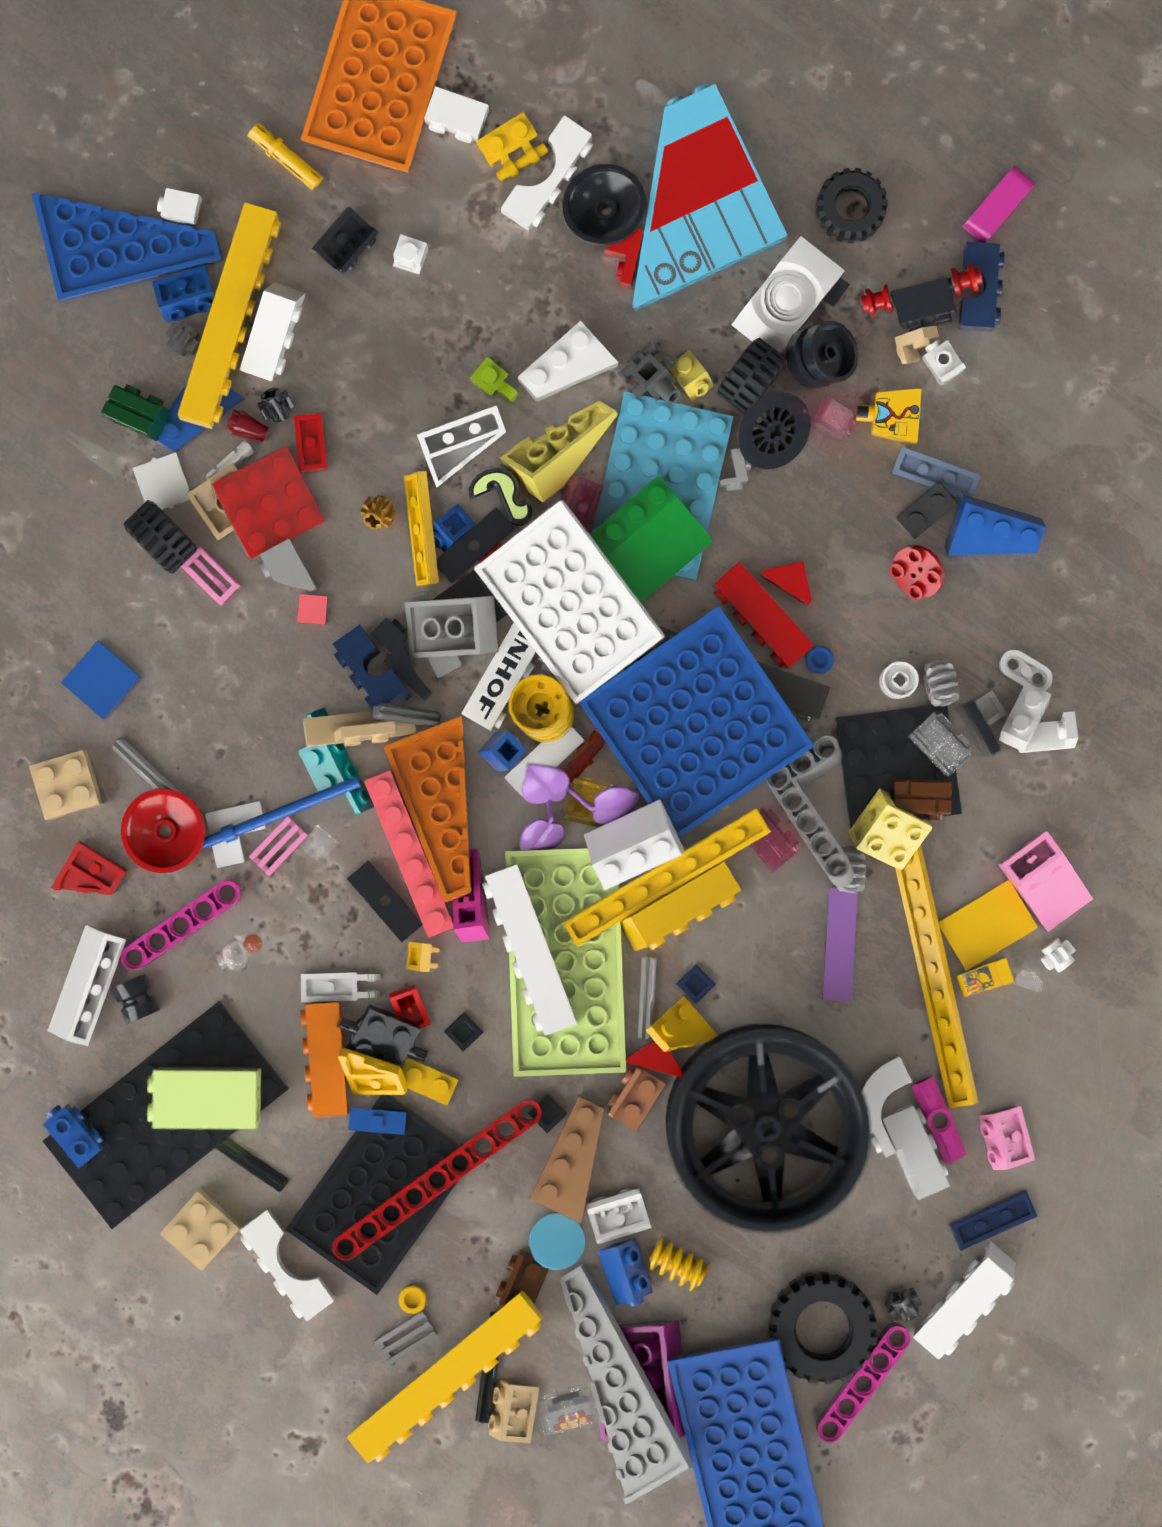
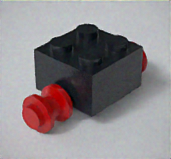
M973 263L968 264L967 270L958 272L955 267L950 268L952 279L951 277H946L893 290L892 292H889L887 284L883 285L882 291L873 293L869 288L865 289L866 295L861 296L864 312L870 311L871 317L876 316L877 310L886 308L888 312H893V301L899 324L903 330L907 329L911 332L933 322L936 323V326L952 323V318L958 317L952 287L954 285L957 296L961 295L962 289L971 287L975 292L979 291L978 285L983 284L980 267L974 268Z

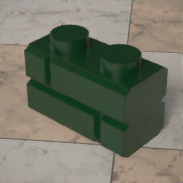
M128 384L124 388L117 385L113 386L108 396V401L105 402L101 411V416L157 441L163 431V426L171 414L170 410L163 407L165 401L150 394L146 399L140 396L141 391Z

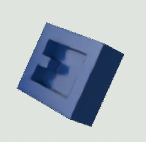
M456 504L432 524L435 546L445 552L476 525L459 504Z

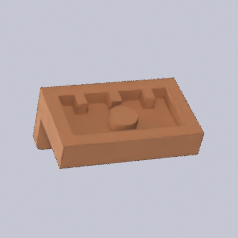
M636 1066L635 1070L628 1069L621 1080V1083L625 1084L619 1094L614 1092L606 1104L610 1108L607 1115L614 1117L634 1131H637L666 1085L665 1082L639 1066Z

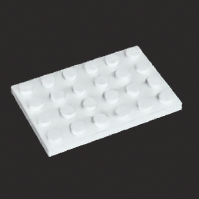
M563 500L555 504L474 568L575 704L579 703L665 637Z

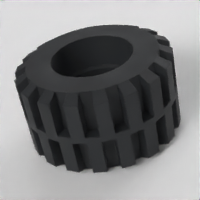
M846 168L840 173L837 171L832 174L831 178H827L820 189L816 200V217L820 220L819 225L821 228L827 230L826 234L830 237L832 235L837 237L836 240L839 242L847 240L848 243H854L856 240L860 242L866 240L868 236L871 237L876 233L886 216L888 206L886 190L880 186L881 181L878 178L875 180L871 177L872 173L869 171L863 173L860 168H855L854 171ZM846 191H854L861 194L868 204L866 215L859 220L853 221L843 218L835 207L838 195Z
M760 337L753 340L722 380L717 394L745 414L747 409L764 395L785 366L787 358Z
M147 500L123 523L125 530L166 572L171 574L175 573L197 551L193 541L153 501Z

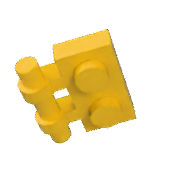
M524 112L476 141L477 146L491 167L500 161L504 167L495 172L500 182L508 177L514 178L519 174V170L531 163L533 165L538 163L540 157L548 153L543 143L535 148L531 146L530 142L537 139L538 134ZM522 148L525 154L512 162L508 156Z

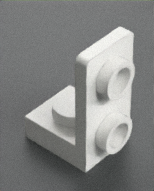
M1075 711L1063 712L1061 721L1039 723L1025 752L1018 751L1026 753L1075 748L1078 741Z

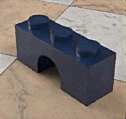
M966 242L964 245L962 271H966L968 264L973 263L974 268L980 267L983 293L977 298H962L960 301L958 330L992 332L995 324H1000L1001 308L996 307L997 296H1002L1003 280H998L999 269L1004 267L1005 257L1004 252H1000V244Z
M360 624L333 643L338 651L333 655L343 668L348 665L353 672L349 678L358 690L362 687L365 689L368 696L364 699L372 710L375 704L384 703L399 706L412 697L391 668L378 676L368 673L370 661L380 654V651Z

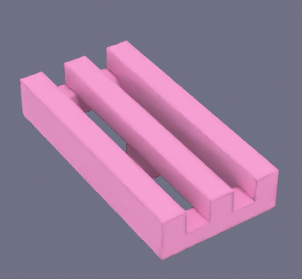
M201 546L181 566L221 606L241 587ZM200 555L232 585L229 589L197 559ZM192 563L224 592L221 597L189 567Z
M287 816L249 858L270 876L308 835ZM289 824L292 827L289 832L261 860L258 856ZM297 832L300 836L269 868L266 863Z

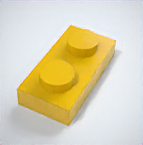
M407 1057L402 1068L408 1089L448 1106L459 1079Z

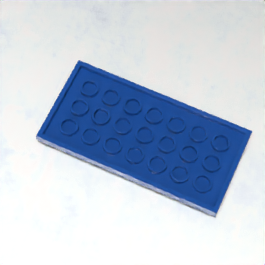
M779 1337L670 1358L667 1364L690 1457L694 1464L693 1469L707 1526L825 1527Z

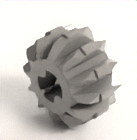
M947 658L931 660V662L923 665L922 676L924 685L933 706L943 707L959 700L960 689L956 672Z
M855 846L841 847L852 865L854 878L850 884L836 887L839 891L846 893L861 892L865 888V853L857 850ZM836 867V874L843 873L846 867Z

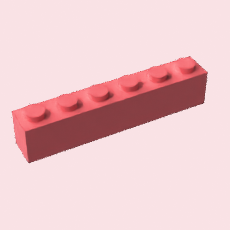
M387 771L365 780L364 783L428 938L454 928L452 916L447 904L443 901L392 771Z

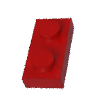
M322 413L295 415L294 426L300 473L328 470Z

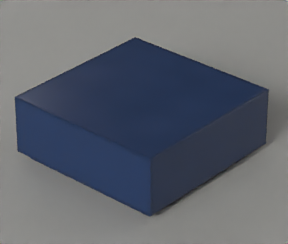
M697 964L676 983L695 1004L716 985Z

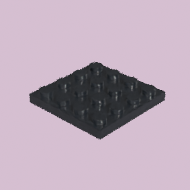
M933 705L835 718L838 744L842 751L841 766L850 829L879 788L889 792L891 798H893L894 779L952 781L951 815L962 814L948 706L935 707ZM916 814V817L927 819V814Z

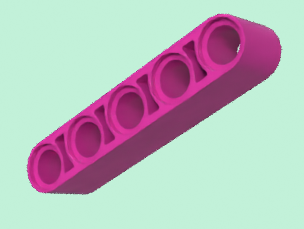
M229 880L220 882L127 946L121 954L123 965L130 970H138L157 959L235 905L242 896L240 885ZM226 885H230L235 889V897L231 901H226L221 896V890ZM202 901H207L212 906V912L208 917H203L198 912V906ZM179 917L188 920L189 928L185 933H180L175 928V921ZM156 933L162 934L166 939L165 946L162 949H157L152 944V937ZM133 949L139 950L142 954V961L139 965H134L129 961L128 955Z
M891 1323L884 1328L877 1338L876 1346L873 1345L871 1350L873 1354L869 1361L865 1360L862 1364L863 1368L858 1373L854 1371L850 1374V1378L844 1382L818 1417L816 1429L823 1441L833 1443L841 1438L907 1349L910 1343V1335L902 1324ZM895 1330H900L904 1333L903 1340L898 1344H893L889 1341L890 1334ZM878 1353L887 1355V1361L883 1366H875L872 1363L873 1357ZM860 1376L870 1378V1384L865 1389H859L855 1386L856 1380ZM845 1398L851 1399L854 1402L852 1409L847 1412L839 1409L840 1401ZM832 1421L837 1424L834 1433L825 1434L822 1432V1426L825 1422Z

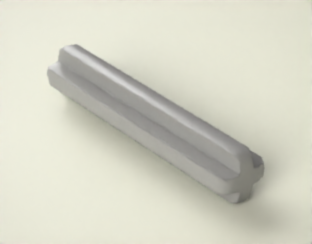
M120 737L113 743L112 749L154 789L179 791L124 738Z
M643 956L641 961L638 1038L652 1039L646 1030L654 1023L657 959L654 956Z

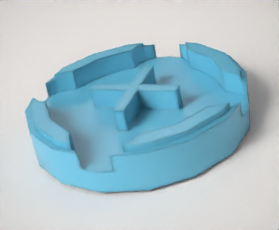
M560 1213L548 1214L539 1219L532 1227L528 1239L534 1260L544 1268L551 1270L566 1269L575 1264L582 1256L585 1247L584 1232L579 1223Z

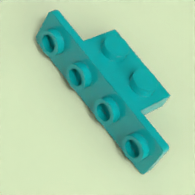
M320 708L306 716L307 718L330 715L325 708ZM344 743L307 746L298 751L318 792L357 776L361 787L345 793L356 815H359L374 808L369 792L359 776L357 767L352 763Z

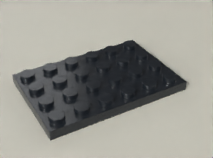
M381 1095L372 1109L407 1112L405 1135L355 1131L285 1229L376 1295L381 1291L457 1182L350 1260H341L335 1256L333 1252L335 1239L351 1225L460 1146L390 1095ZM457 1155L452 1160L454 1167L457 1169H465L468 1166V1159L464 1155ZM433 1172L430 1175V1181L435 1186H441L446 1182V1178L441 1172ZM413 1188L407 1192L408 1200L413 1203H418L423 1199L419 1189ZM389 1205L384 1209V1214L388 1219L395 1220L400 1216V1211L396 1206ZM366 1222L361 1226V1230L366 1236H373L377 1233L376 1226L371 1222ZM343 1239L339 1242V1249L344 1253H350L354 1250V1245L352 1241Z

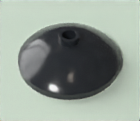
M613 164L591 166L577 174L567 186L562 203L564 219L571 232L580 240L597 246L614 245L629 238L641 225L647 206L645 191L638 178L629 170ZM607 208L612 210L609 215L602 214Z

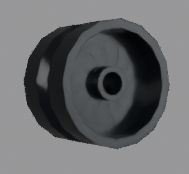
M825 321L812 327L800 329L791 336L787 343L786 358L788 368L793 378L801 386L808 389H819L830 384L845 381L853 375L858 364V348L852 333L843 324L836 321Z

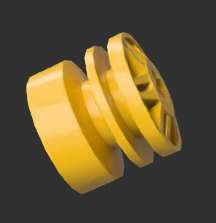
M543 674L531 675L521 680L512 690L509 698V712L513 721L530 739L541 743L554 742L564 737L571 729L575 719V706L568 693L554 678ZM548 709L550 712L548 715H541L540 711Z

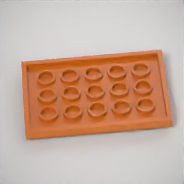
M343 0L301 141L409 173L425 121L424 117L437 82L457 11L421 0Z

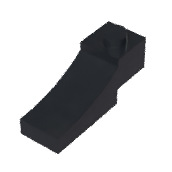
M386 617L371 633L391 653L384 662L426 701L433 693L419 678L409 660L404 644L408 639L404 635L407 629L396 618L391 622Z

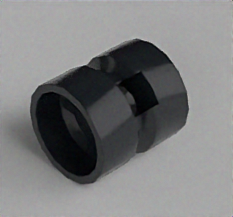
M145 974L111 988L117 1003L123 1004L121 1013L126 1024H130L160 1010L155 996L148 993L151 987Z

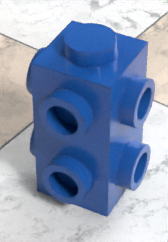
M58 1104L46 1114L48 1120L43 1126L78 1168L104 1148L101 1144L104 1141L97 1130L94 1128L89 1129L83 1122L85 1116L76 1106L71 1107L67 1104L61 1108Z
M636 1239L617 1242L598 1251L615 1305L627 1303L628 1307L643 1303V1297L653 1293Z

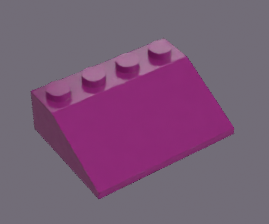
M679 1320L619 1325L679 1438L685 1436L667 1364L670 1358L683 1355ZM599 1418L601 1441H609L604 1423H601Z

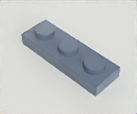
M904 447L900 448L892 470V474L929 487L940 481L952 495L962 498V495L974 496L981 476L980 474Z

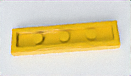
M420 471L404 476L417 587L439 583L427 472Z

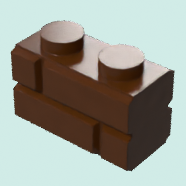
M893 780L892 800L895 807L914 816L916 814H927V820H944V815H951L952 781Z

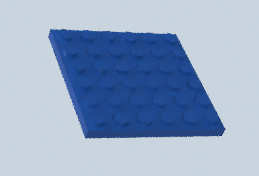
M720 606L601 685L579 702L647 803L650 804L661 799L679 838L814 747Z

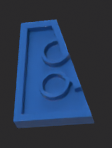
M187 383L169 408L171 414L157 440L173 452L180 450L206 429V427L179 419L178 411ZM231 388L228 396L222 397L220 406L223 407V413L221 417L235 405L245 400L243 396Z

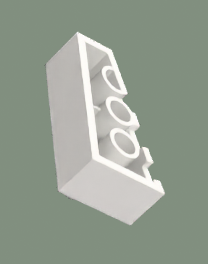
M991 1241L984 1248L986 1253L980 1262L974 1259L967 1267L968 1270L963 1276L965 1280L963 1282L955 1281L945 1295L947 1300L944 1303L941 1300L938 1301L915 1328L913 1338L938 1360L944 1354L950 1355L958 1346L959 1342L957 1340L963 1333L966 1336L969 1335L976 1327L978 1317L981 1314L985 1316L989 1314L996 1305L994 1300L1000 1294L1005 1296L1015 1284L1013 1280L1016 1262Z

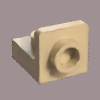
M937 326L922 327L894 337L896 352L902 364L916 363L921 360L918 349L929 346V340L939 337Z

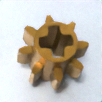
M378 495L375 499L368 496L359 513L363 515V521L369 528L379 530L382 525L387 529L390 527L397 511L393 509V503L389 498Z

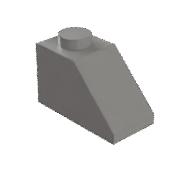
M290 539L260 554L263 561L258 564L266 578L271 576L276 582L312 593L318 590Z

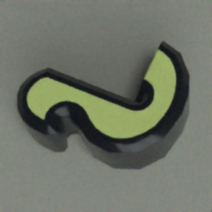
M501 468L489 469L481 472L472 480L468 489L470 500L496 489L511 524L524 526L531 520L533 514L531 503L527 498L522 502L518 501L520 487L517 478L510 471Z

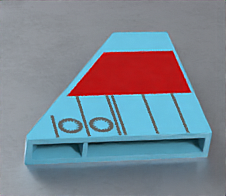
M707 83L702 84L692 90V95L683 98L682 95L669 100L667 102L668 106L664 107L632 307L634 311L785 241L788 236L716 84L708 86Z

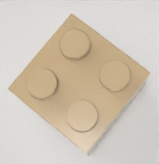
M87 750L76 751L29 766L45 820H53L103 804Z
M200 1188L162 1230L160 1235L200 1271H203L243 1225Z

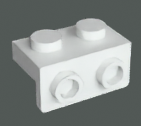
M626 1188L619 1191L618 1195L609 1198L605 1196L597 1197L591 1203L586 1204L597 1244L651 1228L639 1188Z

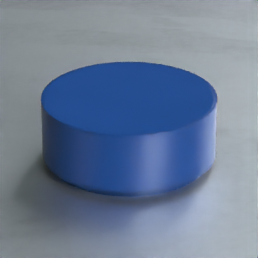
M824 646L811 648L805 657L807 668L815 674L826 673L831 669L834 662L832 652Z

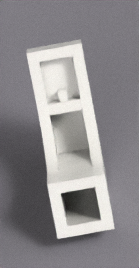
M898 1055L875 1067L861 1085L869 1108L871 1133L874 1134L871 1142L877 1154L882 1152L885 1157L895 1154L896 1151L882 1124L881 1110L883 1103L893 1091L912 1082Z

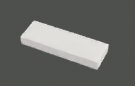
M571 727L564 737L554 742L540 743L504 778L524 798L522 785L526 775L527 763L544 764L556 768L585 740Z

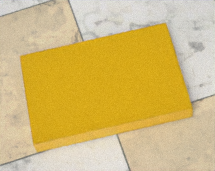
M1006 880L938 921L941 932L965 971H968L1038 928L1010 880Z

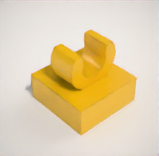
M409 941L406 969L429 972L430 968H437L438 964L431 963L430 959L431 953H439L440 949L432 947V944Z

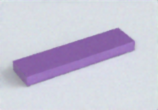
M829 887L822 999L851 1001L858 892L846 893L839 891L835 887Z

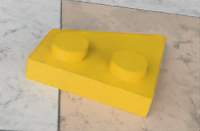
M346 1048L340 1049L338 1058L353 1095H405L408 1085L400 1066Z

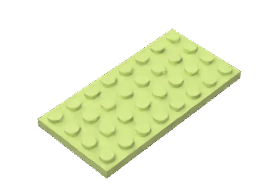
M588 848L505 851L506 868L516 864L519 867L577 1021L575 1025L546 1036L543 1030L537 1031L532 1018L537 1013L533 1004L527 1005L522 989L527 987L523 977L518 979L512 963L517 960L514 952L510 951L514 1077L625 1073L626 1051L621 921L576 947L563 925V922L618 890L619 884L604 890L592 865Z

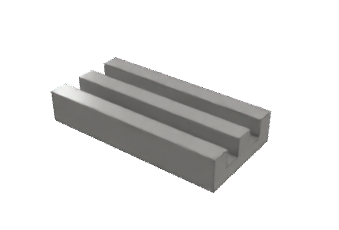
M422 1310L376 1339L375 1343L390 1366L436 1337L437 1332ZM420 1319L423 1321V1324L389 1346H385L384 1342ZM425 1329H428V1334L391 1356L390 1352Z

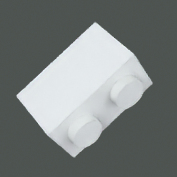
M435 87L424 117L425 124H428V128L434 132L444 134L445 131L456 134V139L471 143V140L477 141L480 138L489 112V105Z
M1026 682L1001 731L999 741L1025 752L1049 704L1051 694Z

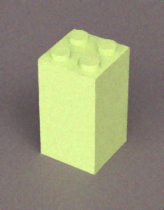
M159 1067L153 1071L152 1076L149 1075L148 1092L153 1093V1102L148 1105V1121H153V1128L256 1129L260 1125L261 1068Z

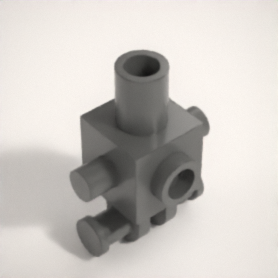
M649 342L642 352L638 350L635 353L637 358L634 361L629 359L627 361L628 365L617 374L626 383L629 382L632 376L636 379L638 384L631 391L638 398L647 391L656 401L662 397L668 404H673L681 395V392L674 386L677 381L668 372L675 362L668 355L659 362L654 355L660 351Z

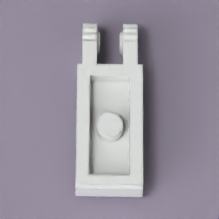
M380 973L301 974V1002L358 1001V998H380V991L377 990L358 992V981L374 982L380 980Z

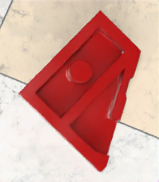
M79 841L51 888L54 890L63 889L81 893L95 892L102 895H113L128 870Z

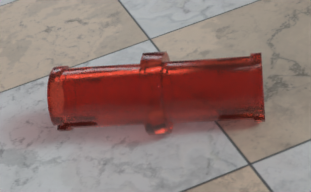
M595 729L583 746L574 751L575 756L563 770L572 784H575V781L588 765L592 766L595 762L593 760L606 743L602 735Z

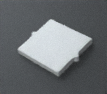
M176 452L159 459L153 457L150 462L132 468L145 502L147 500L153 501L163 510L166 508L173 509L174 505L190 500L186 495L190 489Z

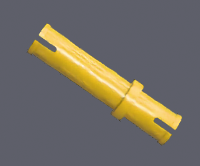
M259 122L251 129L248 137L266 151L268 157L278 160L312 191L319 185L324 176L284 144V140L281 137L277 138Z

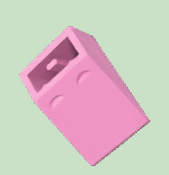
M1042 831L998 863V866L1047 932L1093 899L1064 853L1047 831Z

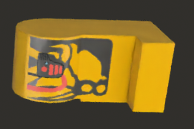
M1005 957L956 975L963 997L1014 982L1007 958Z

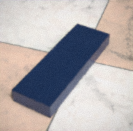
M1024 1190L948 1225L960 1251L1038 1216L1027 1191Z

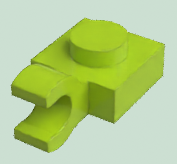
M488 357L470 377V380L491 398L496 392H499L510 403H513L519 396L518 392L505 382L509 374Z

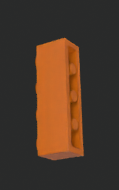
M341 1001L305 1004V1010H301L300 1014L302 1027H307V1038H303L304 1055H309L310 1065L305 1066L306 1083H311L312 1094H307L308 1111H313V1118L348 1115L347 1079L338 1058L340 1049L344 1048L343 1029L337 1028V1022L342 1016Z

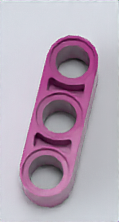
M1014 165L967 220L963 228L981 243H986L1036 183Z

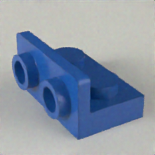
M206 265L152 281L157 303L166 323L178 321L193 314L204 313L211 309L215 294Z

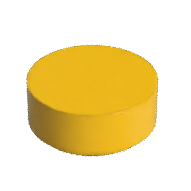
M412 1284L404 1287L399 1295L400 1307L409 1314L419 1313L424 1309L427 1302L425 1290L418 1285Z

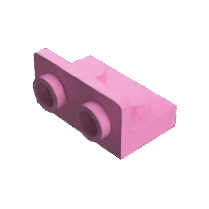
M1014 1106L996 1113L979 1116L980 1130L985 1138L988 1150L987 1157L993 1170L1011 1169L1035 1161L1021 1106Z

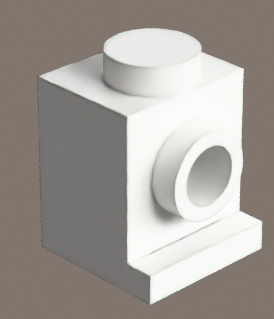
M400 234L393 254V266L420 275L428 251L427 243Z
M938 339L925 348L927 354L922 359L939 386L966 369V366L961 362L948 340L941 343ZM940 355H946L948 357V363L941 364L938 360V357Z

